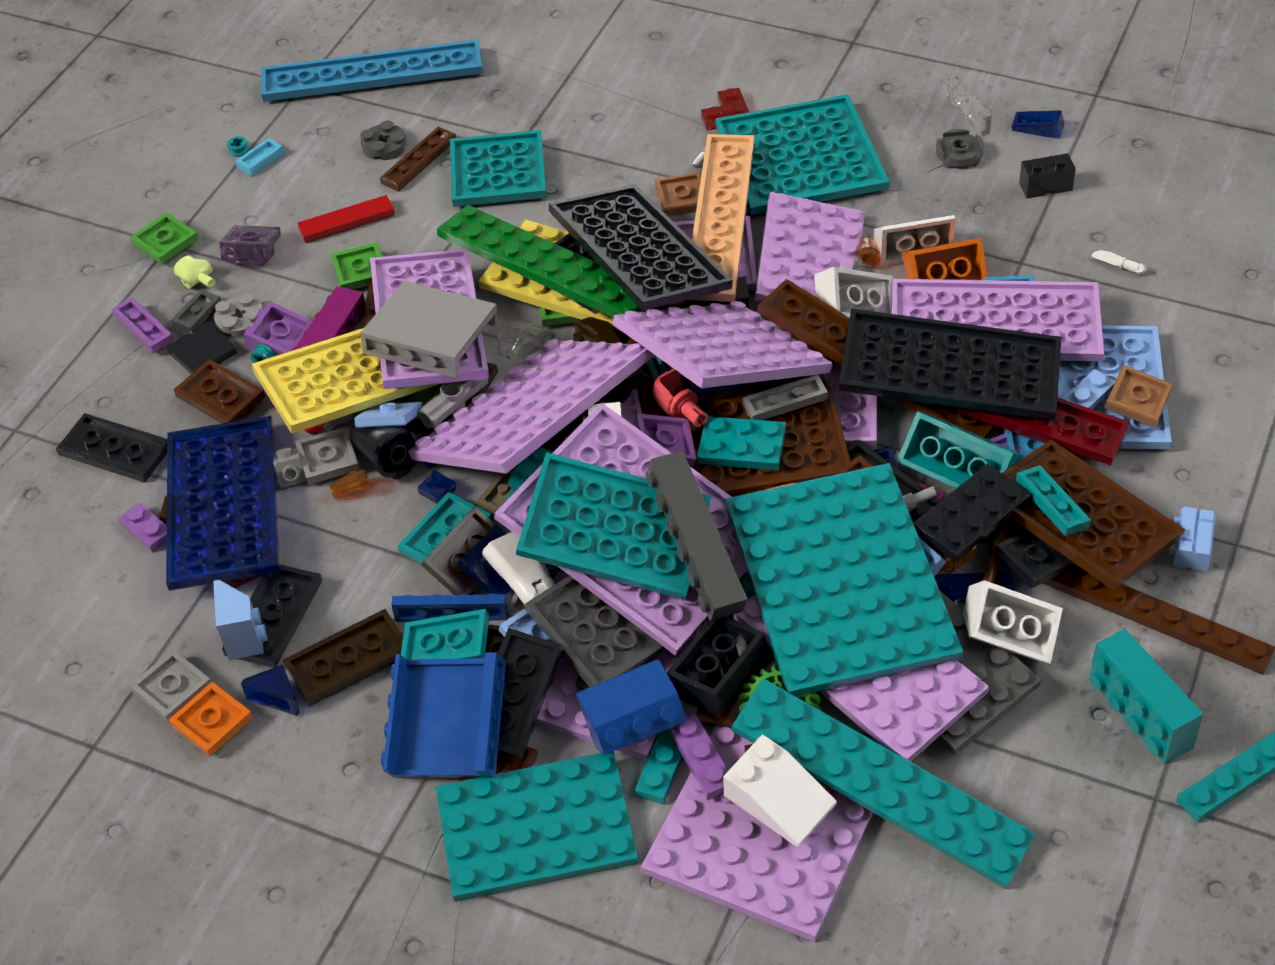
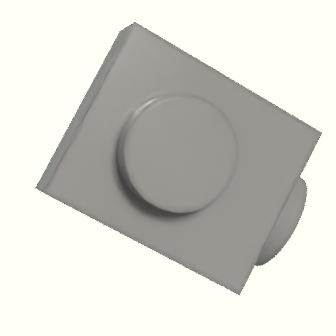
M284 448L277 451L276 455H272L281 488L306 481L297 449Z

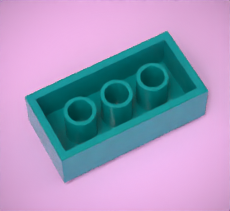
M1125 628L1096 643L1089 676L1090 682L1096 690L1104 694L1112 709L1119 712L1126 719L1130 729L1134 733L1139 734L1146 742L1149 751L1166 764L1193 749L1203 713Z

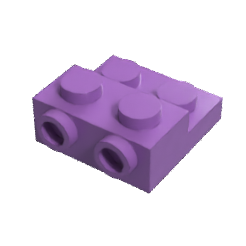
M269 301L264 309H259L255 317V323L252 326H247L243 334L245 347L255 351V347L258 344H264L269 346L277 356L290 352L294 346H297L303 337L304 331L310 327L313 321Z
M646 414L636 415L632 425L671 453L683 450L689 466L694 465L696 455L689 419Z

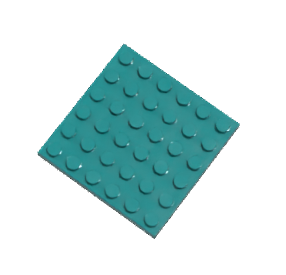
M848 94L715 119L719 135L754 136V150L747 206L751 215L767 212L770 192L822 202L889 189V179Z

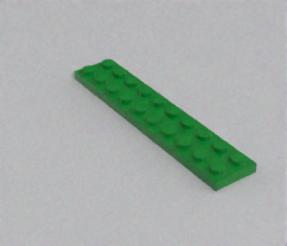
M467 205L437 228L438 237L614 318V315L625 314L626 311L647 312V310L642 311L597 262L475 207Z

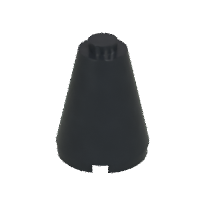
M355 425L351 429V443L381 476L399 479L408 474L414 467L416 462L411 459L408 451L416 446L415 442L418 438L410 430L395 426L358 428Z

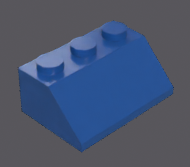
M658 659L576 693L594 746L604 756L687 721L678 693Z

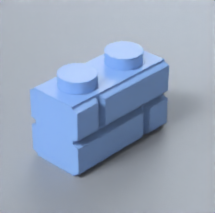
M1184 506L1181 508L1180 516H1174L1173 522L1185 529L1184 534L1179 540L1169 547L1168 554L1174 555V567L1191 568L1201 572L1208 571L1216 519L1214 511L1203 509L1198 511L1197 508Z

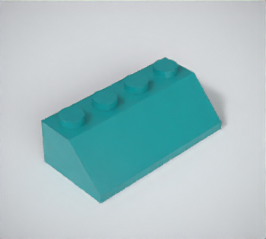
M917 411L897 462L949 486L958 488L986 464L1003 473L1022 460L1024 455L936 416Z

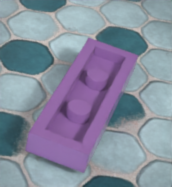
M133 297L112 308L114 316L152 353L157 352L174 341L172 334Z
M696 713L686 717L687 721L669 728V732L706 799L710 800L724 794L723 776L728 772V769Z

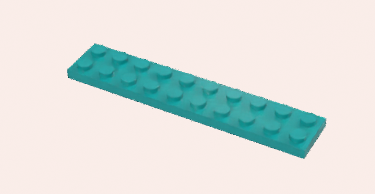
M762 678L732 725L731 731L752 743H755L763 734L788 751L814 779L830 786L831 789L1004 889L1007 888L1036 834Z

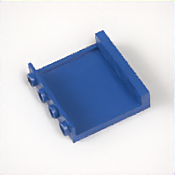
M485 653V658L406 659L401 654H396L395 664L391 668L392 692L388 695L389 719L384 727L386 745L385 750L381 754L383 771L394 778H495L506 661L497 653Z

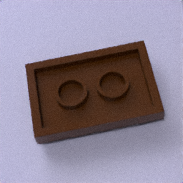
M210 359L173 389L177 398L228 428H231L265 398L263 389Z

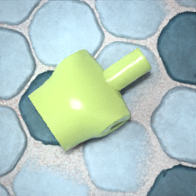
M188 255L180 259L174 266L175 275L180 277L182 283L189 289L200 282L209 288L214 287L216 283L215 279L208 276L213 272V268L206 260L196 259Z

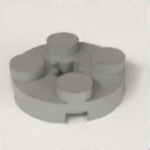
M249 293L218 302L215 306L216 312L214 314L218 331L223 335L225 333L232 334L233 338H242L247 326H252L255 323V317L259 309L263 308L261 303Z

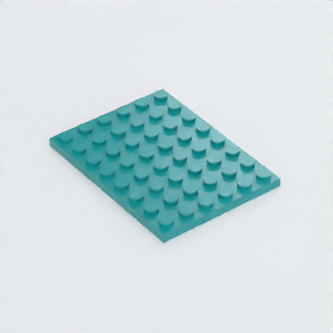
M890 463L726 498V508L785 689L788 693L794 696L963 657L961 644Z

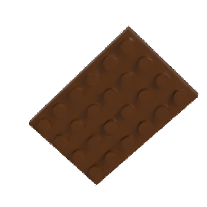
M1049 440L1002 473L1016 483L1017 473L1039 465L1042 466L1091 519L1089 528L1065 536L1032 499L1010 518L1113 591L1175 544L1185 531L1184 528L1053 440Z

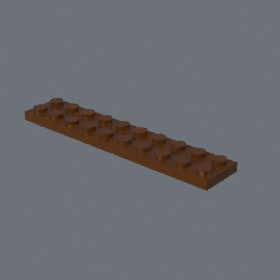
M785 279L758 305L756 312L842 366L849 317L790 280ZM895 399L915 413L918 411L931 414L983 438H987L996 427L995 425L957 413V407Z

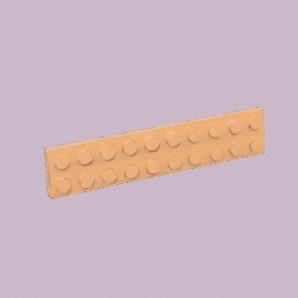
M707 135L692 240L733 280L732 289L688 300L735 302L754 150L753 135Z

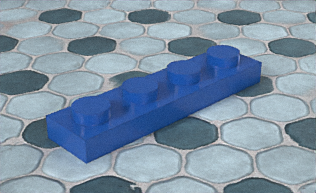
M505 594L392 596L391 606L395 622H412L481 609L487 610L490 615L489 621L508 619Z

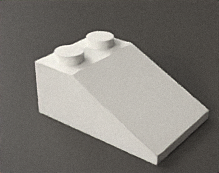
M832 267L815 274L816 297L849 318L851 308L892 314L893 276Z
M763 734L723 776L725 797L798 848L837 804V801L788 751Z

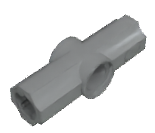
M488 378L443 383L440 387V393L417 411L418 418L427 428H435L450 414L453 415L458 409L466 407V401L488 384Z

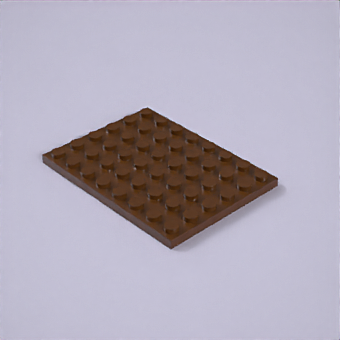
M828 373L818 374L828 392L827 400L763 420L786 422V434L779 471L698 464L697 455L704 427L699 420L697 421L701 424V427L694 426L689 420L696 461L690 467L731 497L839 474V470L850 463V458ZM682 375V391L685 389L694 391L698 396L697 406L710 417L751 420L743 405V397L813 375L700 388ZM654 380L616 386L618 402L624 403L630 396V392L633 389H637L642 414L671 417L657 405L653 397Z

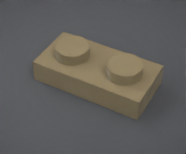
M513 468L507 473H499L476 501L477 507L495 516V512L507 501L506 496L514 490V488L509 487V479L516 469Z

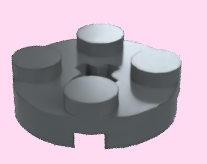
M389 120L363 130L360 134L364 155L374 160L375 157H382V160L396 158L405 150V144L407 145L404 130Z
M952 129L943 133V137L940 140L939 138L937 139L936 155L946 168L976 166L980 163V158L983 155L984 143L979 135L976 134V137L970 135L969 130Z

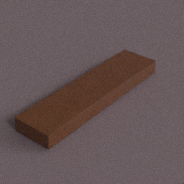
M438 126L380 177L381 184L399 192L450 147V139L456 138V134Z

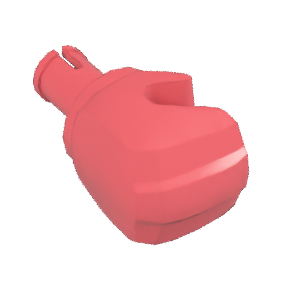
M671 369L655 380L652 394L657 405L671 417H687L696 427H701L697 420L703 425L707 422L708 414L697 406V394L690 389L682 391V381L677 370Z

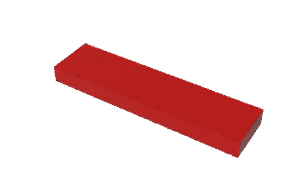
M383 195L297 222L304 242L308 243L393 216L395 212L388 196Z

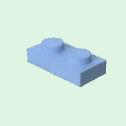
M1094 369L1062 399L1094 409L1111 393L1116 381Z

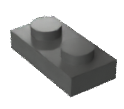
M200 289L171 319L173 327L187 333L192 332L200 327L216 311L215 306L221 301V297Z

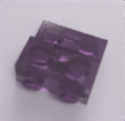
M234 225L219 242L221 260L231 263L249 261L258 265L267 263L275 254L274 244L281 236L280 227Z

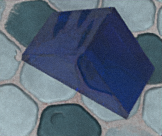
M283 665L242 680L241 686L247 700L298 716L300 713Z

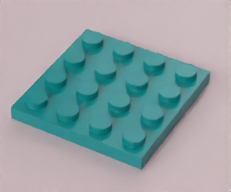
M541 130L450 139L453 207L547 198Z

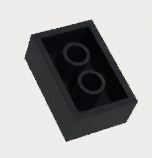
M729 617L711 622L709 620L666 672L680 700L721 718L742 691L744 684L750 681L752 674L754 675L769 656L765 633Z

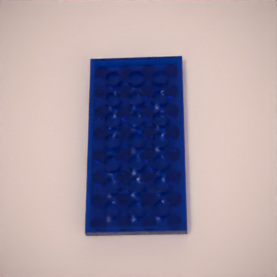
M271 416L167 433L166 585L169 591L212 584L216 580L224 582L280 572L276 475L273 464L275 455L274 432Z

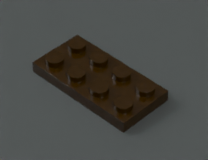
M383 609L283 659V662L308 706H311L395 663L396 654H401L403 635L387 610Z

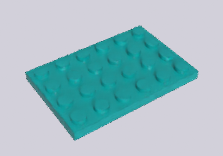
M546 452L517 545L516 555L683 600L686 599L690 584L687 575V565L685 561L681 562L677 553L678 544L675 537H671L668 533L666 526L667 518L664 512L659 511L656 503V492L654 488L649 487L646 478ZM702 493L709 509L712 496Z
M614 752L605 756L602 753L499 773L495 775V778L479 777L435 786L454 902L638 864V856Z

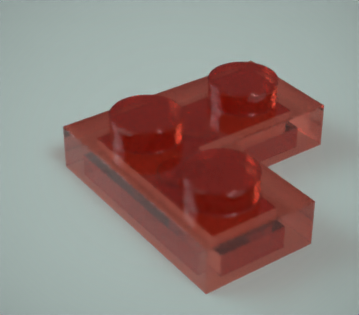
M740 88L717 91L720 106L701 109V118L706 131L717 129L715 125L716 118L749 113Z

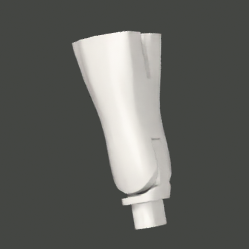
M510 532L489 542L483 549L482 554L525 605L531 599L554 586L555 583L544 562L516 555L520 538L513 532Z

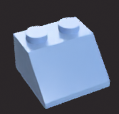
M220 580L213 581L216 628L229 660L264 654L263 642L267 641L265 625H260L261 617L258 607L253 608L249 596Z

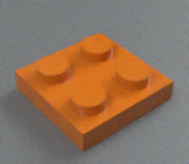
M211 682L169 719L171 727L211 757L252 720L253 716L249 709L215 683Z

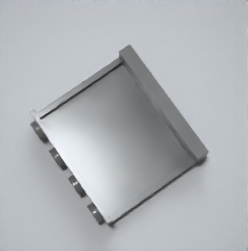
M403 281L360 332L363 354L457 378L461 373L460 358L487 324L497 326L496 304Z

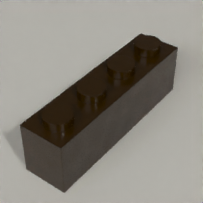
M588 317L574 322V341L614 344L621 342L608 321ZM640 368L618 385L644 381ZM614 387L607 394H611L617 401V389Z

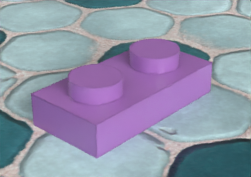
M140 502L118 517L120 524L151 552H154L174 537L171 529Z

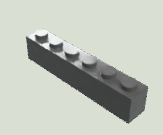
M683 450L651 459L648 471H646V480L649 487L654 488L656 492V503L659 511L664 512L667 518L666 526L668 533L671 537H675L678 544L677 553L681 562L685 561L687 565L688 580L690 585L696 587L698 591V602L702 612L707 613L710 622L743 612L747 602L746 594Z

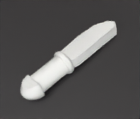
M1100 250L1092 254L1094 259L1117 266L1120 269L1135 272L1137 275H1143L1147 272L1144 264L1128 260L1126 257H1121L1112 252Z

